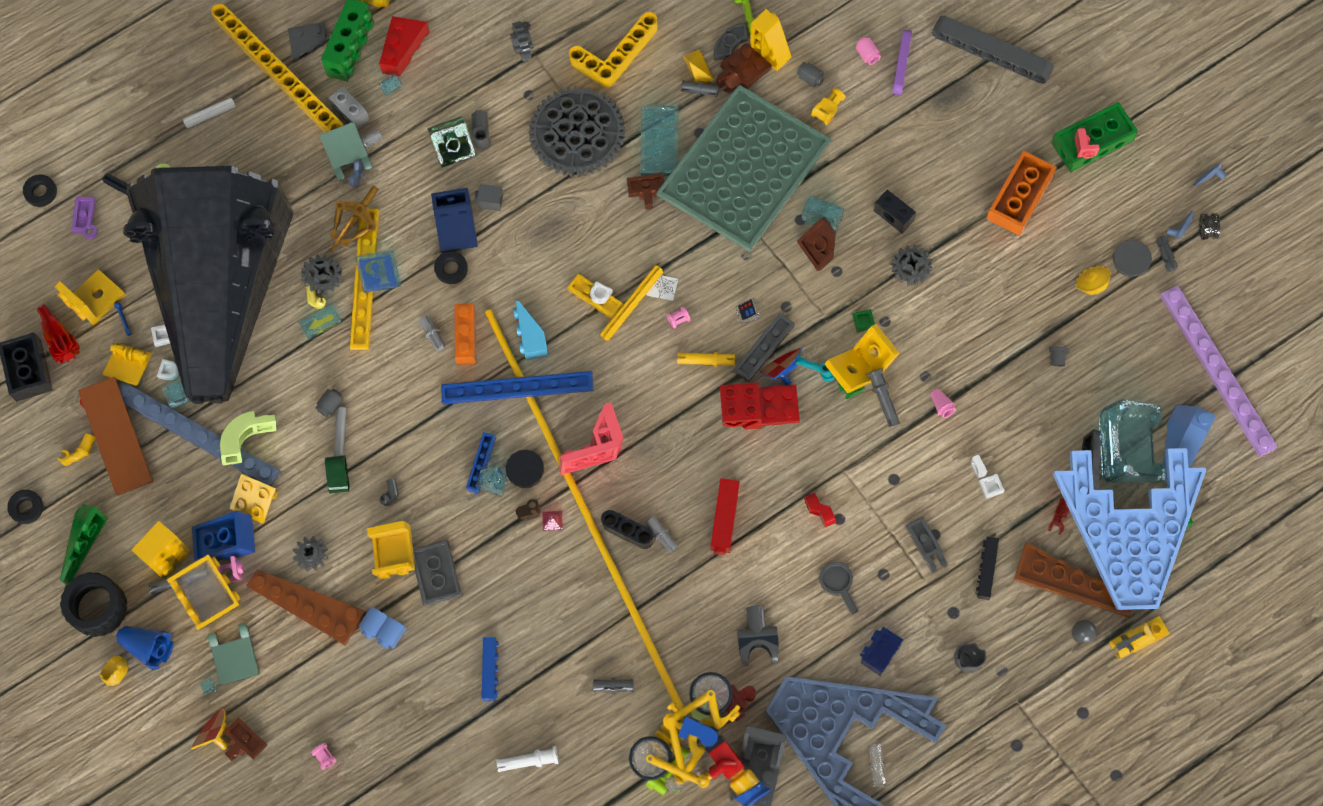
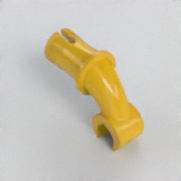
M85 433L75 452L60 451L66 457L64 459L57 458L62 465L68 466L72 462H77L86 456H90L89 451L96 440L95 437Z

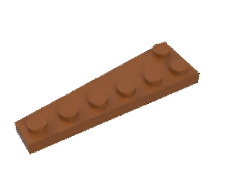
M1025 542L1014 577L1015 581L1127 618L1130 617L1132 610L1116 609L1102 580L1096 577L1093 578L1085 574L1084 571L1076 569L1061 559L1058 560L1048 555L1047 552Z
M258 569L246 585L249 589L343 645L347 644L366 614L360 608Z

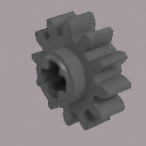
M312 536L311 541L304 537L303 544L297 541L299 549H293V552L297 554L293 559L295 562H298L299 568L305 565L306 571H309L310 567L317 571L318 564L324 566L322 559H327L328 556L323 552H326L328 548L322 546L323 541L321 539L316 542V538ZM311 551L314 554L312 556H308V552Z

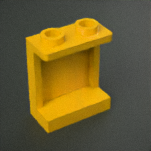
M399 521L367 528V535L372 538L375 563V569H372L373 575L379 577V579H387L393 574L406 575L409 571L415 570L410 524L405 521Z

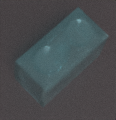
M809 195L802 210V220L814 225L821 218H826L835 232H837L843 219L844 208Z

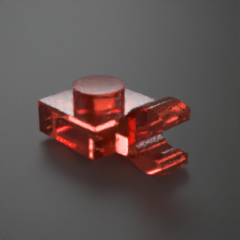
M1062 497L1058 502L1052 522L1048 526V531L1050 532L1053 526H1058V535H1061L1064 531L1061 519L1066 518L1069 512V508Z

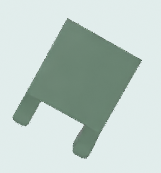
M354 122L319 135L338 181L345 179L341 167L361 159L365 170L372 169L371 162Z
M245 623L238 625L241 639L219 645L218 635L215 632L207 635L221 686L260 675L249 627Z

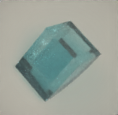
M181 381L162 387L170 409L189 402V399L185 396Z

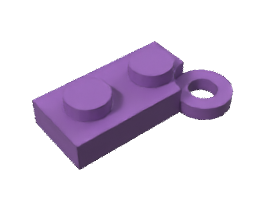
M76 197L71 231L73 234H83L86 239H93L98 233L97 228L93 225L96 205L94 197ZM92 229L93 233L88 235L87 231Z

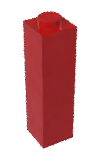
M720 478L710 545L711 551L718 555H725L730 553L740 488V481Z

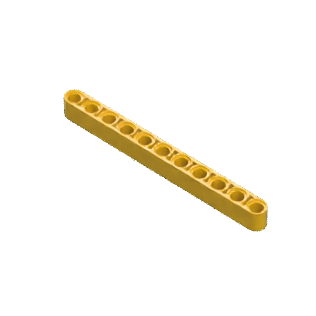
M216 4L212 7L211 13L216 24L324 133L344 126L225 5Z

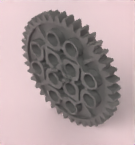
M575 86L573 91H571L570 87H567V92L560 89L559 95L553 92V98L549 95L547 96L548 102L542 100L543 106L538 105V111L533 112L535 117H531L529 135L531 136L530 143H532V149H535L534 153L538 155L539 161L543 160L544 166L549 164L550 170L555 167L556 173L562 170L563 175L568 171L570 177L576 172L579 177L581 172L585 176H587V171L589 170L594 174L595 168L601 171V165L607 167L606 161L613 162L612 157H617L616 151H621L620 145L624 144L625 133L623 132H625V126L623 125L625 124L624 119H622V113H619V107H616L615 102H611L610 97L605 98V93L599 95L598 90L592 93L591 87L585 91L584 86L580 90ZM566 105H571L570 108H564ZM593 107L597 108L595 111L589 110ZM552 115L557 116L554 119L549 118ZM577 118H582L581 121H575ZM603 120L608 121V123L602 124L600 122ZM563 128H567V129H568V130L565 131V132L560 131V130L563 129ZM587 131H594L592 134H586ZM547 139H554L552 142H546ZM574 141L579 142L577 145L571 144ZM605 144L603 147H598L597 145ZM558 152H565L563 155H557ZM585 154H590V155H591V156L588 157V158L582 157V156L585 155Z

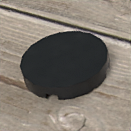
M519 450L513 453L505 466L509 481L520 488L535 486L544 474L543 461L538 454L530 450Z

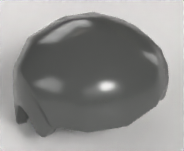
M964 643L958 646L954 653L957 667L969 673L980 670L987 659L986 651L978 648L976 643Z

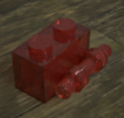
M734 684L731 685L733 692L732 701L723 712L725 716L738 705L740 707L738 712L741 714L735 719V722L745 717V712L747 711V703L745 701L752 702L755 699L756 690L753 686H746L738 692ZM728 688L716 695L717 704L720 708L727 702Z

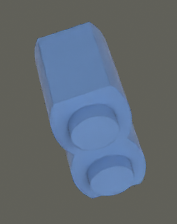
M373 607L369 609L359 625V628L363 630L361 632L362 635L369 639H372V637L378 639V644L385 649H388V647L394 649L406 631L405 626Z

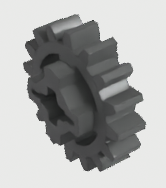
M521 21L512 23L513 33L510 34L515 53L520 54L523 61L530 60L532 58L530 49H533V43L529 30H524Z
M907 245L905 251L900 248L899 254H894V259L891 263L893 265L891 271L896 272L895 279L900 277V283L907 281L908 286H910L911 282H914L915 286H917L919 280L924 283L925 277H930V271H932L933 267L931 266L932 259H927L929 253L924 254V248L916 250V245L913 246V249H910Z
M317 254L315 260L310 257L309 263L304 262V268L301 269V274H303L301 279L305 281L304 286H310V292L314 291V289L317 290V294H320L321 291L327 294L328 289L333 292L334 286L339 287V281H342V268H338L339 262L333 263V257L327 259L325 254L323 258H320Z

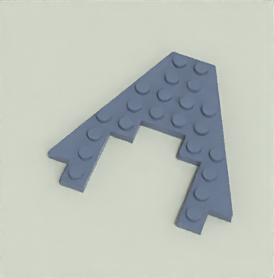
M788 676L785 677L765 710L780 733L787 735L786 741L834 806H885L843 781L853 763L837 754L836 751L855 719L873 729L882 713H885L935 744L946 727L944 723L929 715L938 700L936 697Z

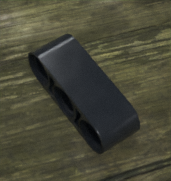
M607 510L602 514L601 522L606 531L641 549H649L653 545V533L649 528L613 510ZM612 517L615 519L613 524L605 523L607 518ZM630 526L633 529L630 533H624L622 531L623 528ZM642 535L650 537L647 542L639 540Z

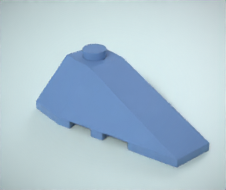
M1176 404L1167 423L1165 449L1187 448L1188 468H1190L1216 415L1199 407ZM1164 455L1161 480L1167 482L1166 456Z

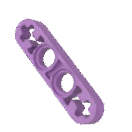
M903 29L892 93L895 95H902L912 36L911 30Z

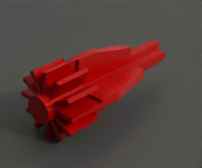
M46 305L38 307L37 311L43 320L40 323L43 336L49 345L48 350L56 363L60 361L61 364L64 361L69 363L72 358L76 359L74 354H80L79 350L81 348L72 334L70 335L56 316L50 313Z

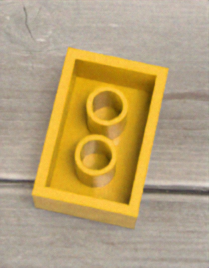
M160 521L131 549L162 579L171 575L175 569L174 567L179 562L184 561L190 551Z

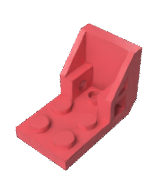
M612 403L604 404L592 432L591 445H586L578 451L569 450L560 455L558 467L560 475L616 460L621 451L624 437Z

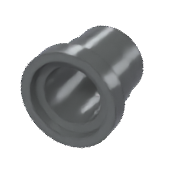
M1057 346L1049 347V352L1051 353L1050 365L1057 367L1065 366L1066 354L1069 349Z

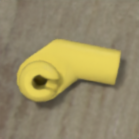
M310 286L306 287L308 304L316 309L324 308L326 304L325 298L316 296L315 289L310 292Z

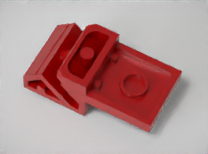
M758 382L720 385L723 426L736 428L742 425L744 429L748 430L761 429V426L800 423L796 384L759 387Z

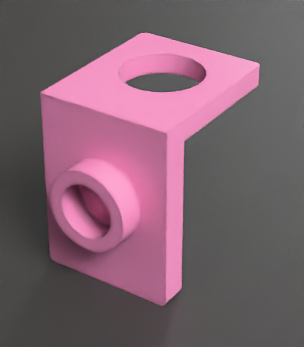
M230 556L231 563L220 565L217 568L221 575L225 569H232L233 576L229 578L231 583L243 581V564L235 556Z

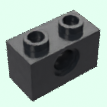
M888 189L875 202L874 212L902 234L915 220L916 211Z

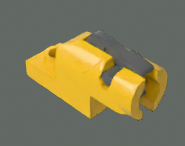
M1160 616L1114 638L1109 644L1111 649L1118 648L1119 651L1115 656L1121 659L1169 635L1170 632Z

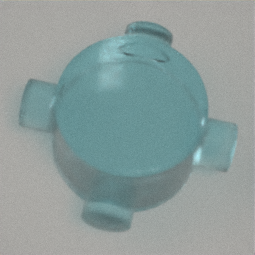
M210 678L200 683L204 690V695L217 690L213 683L214 679Z

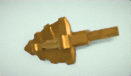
M373 185L361 203L341 200L336 202V212L333 221L335 223L333 231L330 233V237L336 239L330 249L331 252L335 250L340 242L343 247H348L349 243L356 238L359 239L365 234L376 230V225L367 206L379 189ZM342 211L354 212V215L350 217L338 236L336 232L338 223L341 220ZM360 216L366 227L356 232L353 237L343 240Z

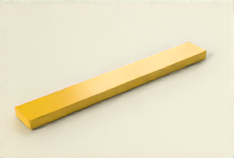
M368 209L376 225V230L365 234L357 241L350 350H369L374 290L365 289L359 260L376 257L379 209ZM360 216L358 231L366 227ZM371 261L366 264L365 271L369 275L375 276V273L371 271V265L376 263V261Z

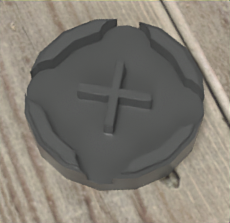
M1131 240L1121 243L1116 248L1113 262L1117 271L1122 275L1136 277L1146 273L1151 265L1152 256L1146 245L1142 242Z

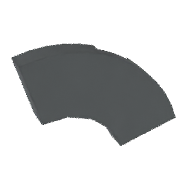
M746 22L728 28L718 38L714 48V61L725 60L739 44L748 41Z

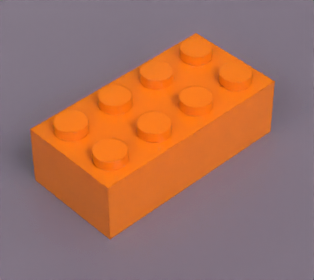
M1023 150L991 206L987 220L1021 236L1053 179L1057 167Z

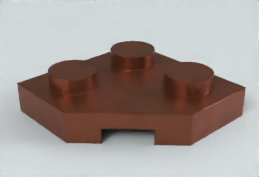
M821 218L797 241L817 271H821L834 258L836 232L826 218Z

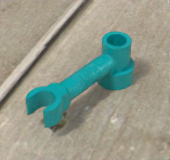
M801 356L796 359L795 363L797 365L818 371L823 381L832 382L835 380L834 375L826 367V362L819 364Z

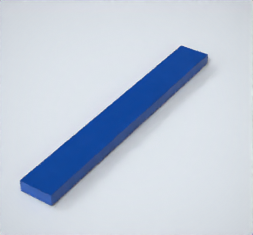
M586 371L441 384L442 404L594 391L593 372Z

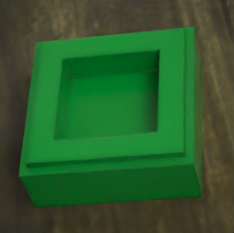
M871 309L852 314L857 333L867 331L872 325H875Z

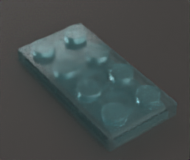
M642 106L640 174L645 176L663 173V176H670L678 165V106Z

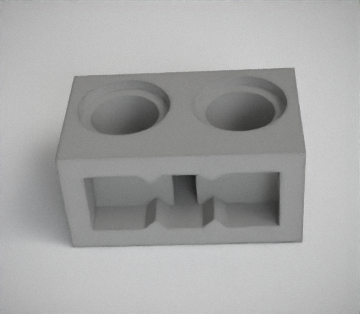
M341 87L329 97L333 109L348 124L354 122L357 130L370 120L367 111L344 87Z

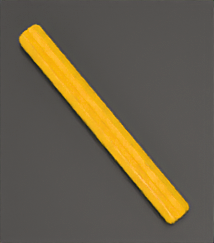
M657 265L652 268L600 333L602 339L605 341L610 340L663 274L662 268Z

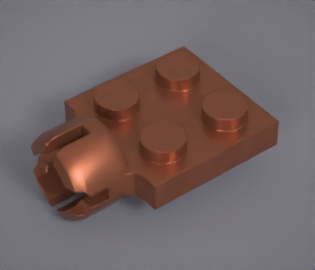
M745 43L721 62L720 67L723 71L717 75L716 82L720 89L727 85L723 90L726 93L732 92L738 85L748 89L770 71L772 65Z

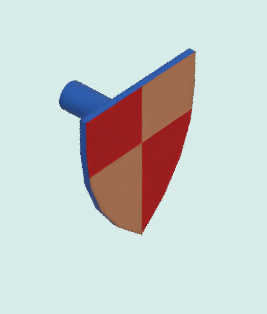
M799 348L778 357L762 368L760 373L774 380L779 377L784 385H791L792 382L787 374L797 367L795 361L802 349Z

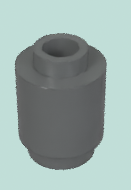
M803 62L797 70L799 78L813 87L820 86L824 81V71L811 63Z
M334 388L332 390L327 389L317 401L315 409L325 417H328L329 414L332 415L343 401L340 398L342 394Z

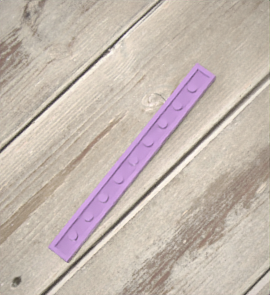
M1178 285L1161 293V299L1258 457L1275 450L1278 446Z

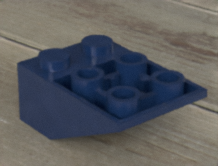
M468 187L431 193L441 253L478 247Z

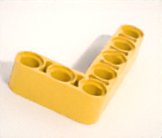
M653 12L644 13L605 61H602L580 46L572 47L569 50L571 66L602 87H611L657 32V16Z

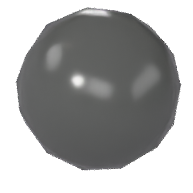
M1088 620L1078 621L1072 628L1073 639L1077 643L1095 641L1097 638L1096 626Z

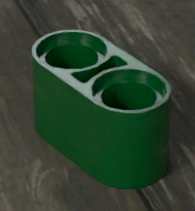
M345 455L325 457L329 494L349 492L350 485Z

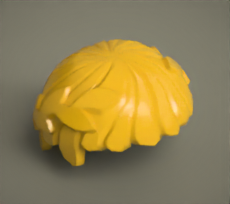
M119 655L112 657L101 670V680L108 686L119 684L128 672V661Z

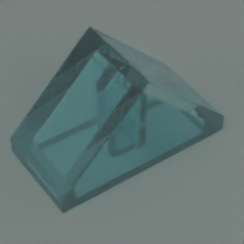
M497 466L481 468L476 487L502 497L507 478Z

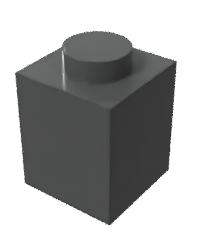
M480 184L479 191L476 190L475 202H477L479 209L501 211L504 195L502 187Z

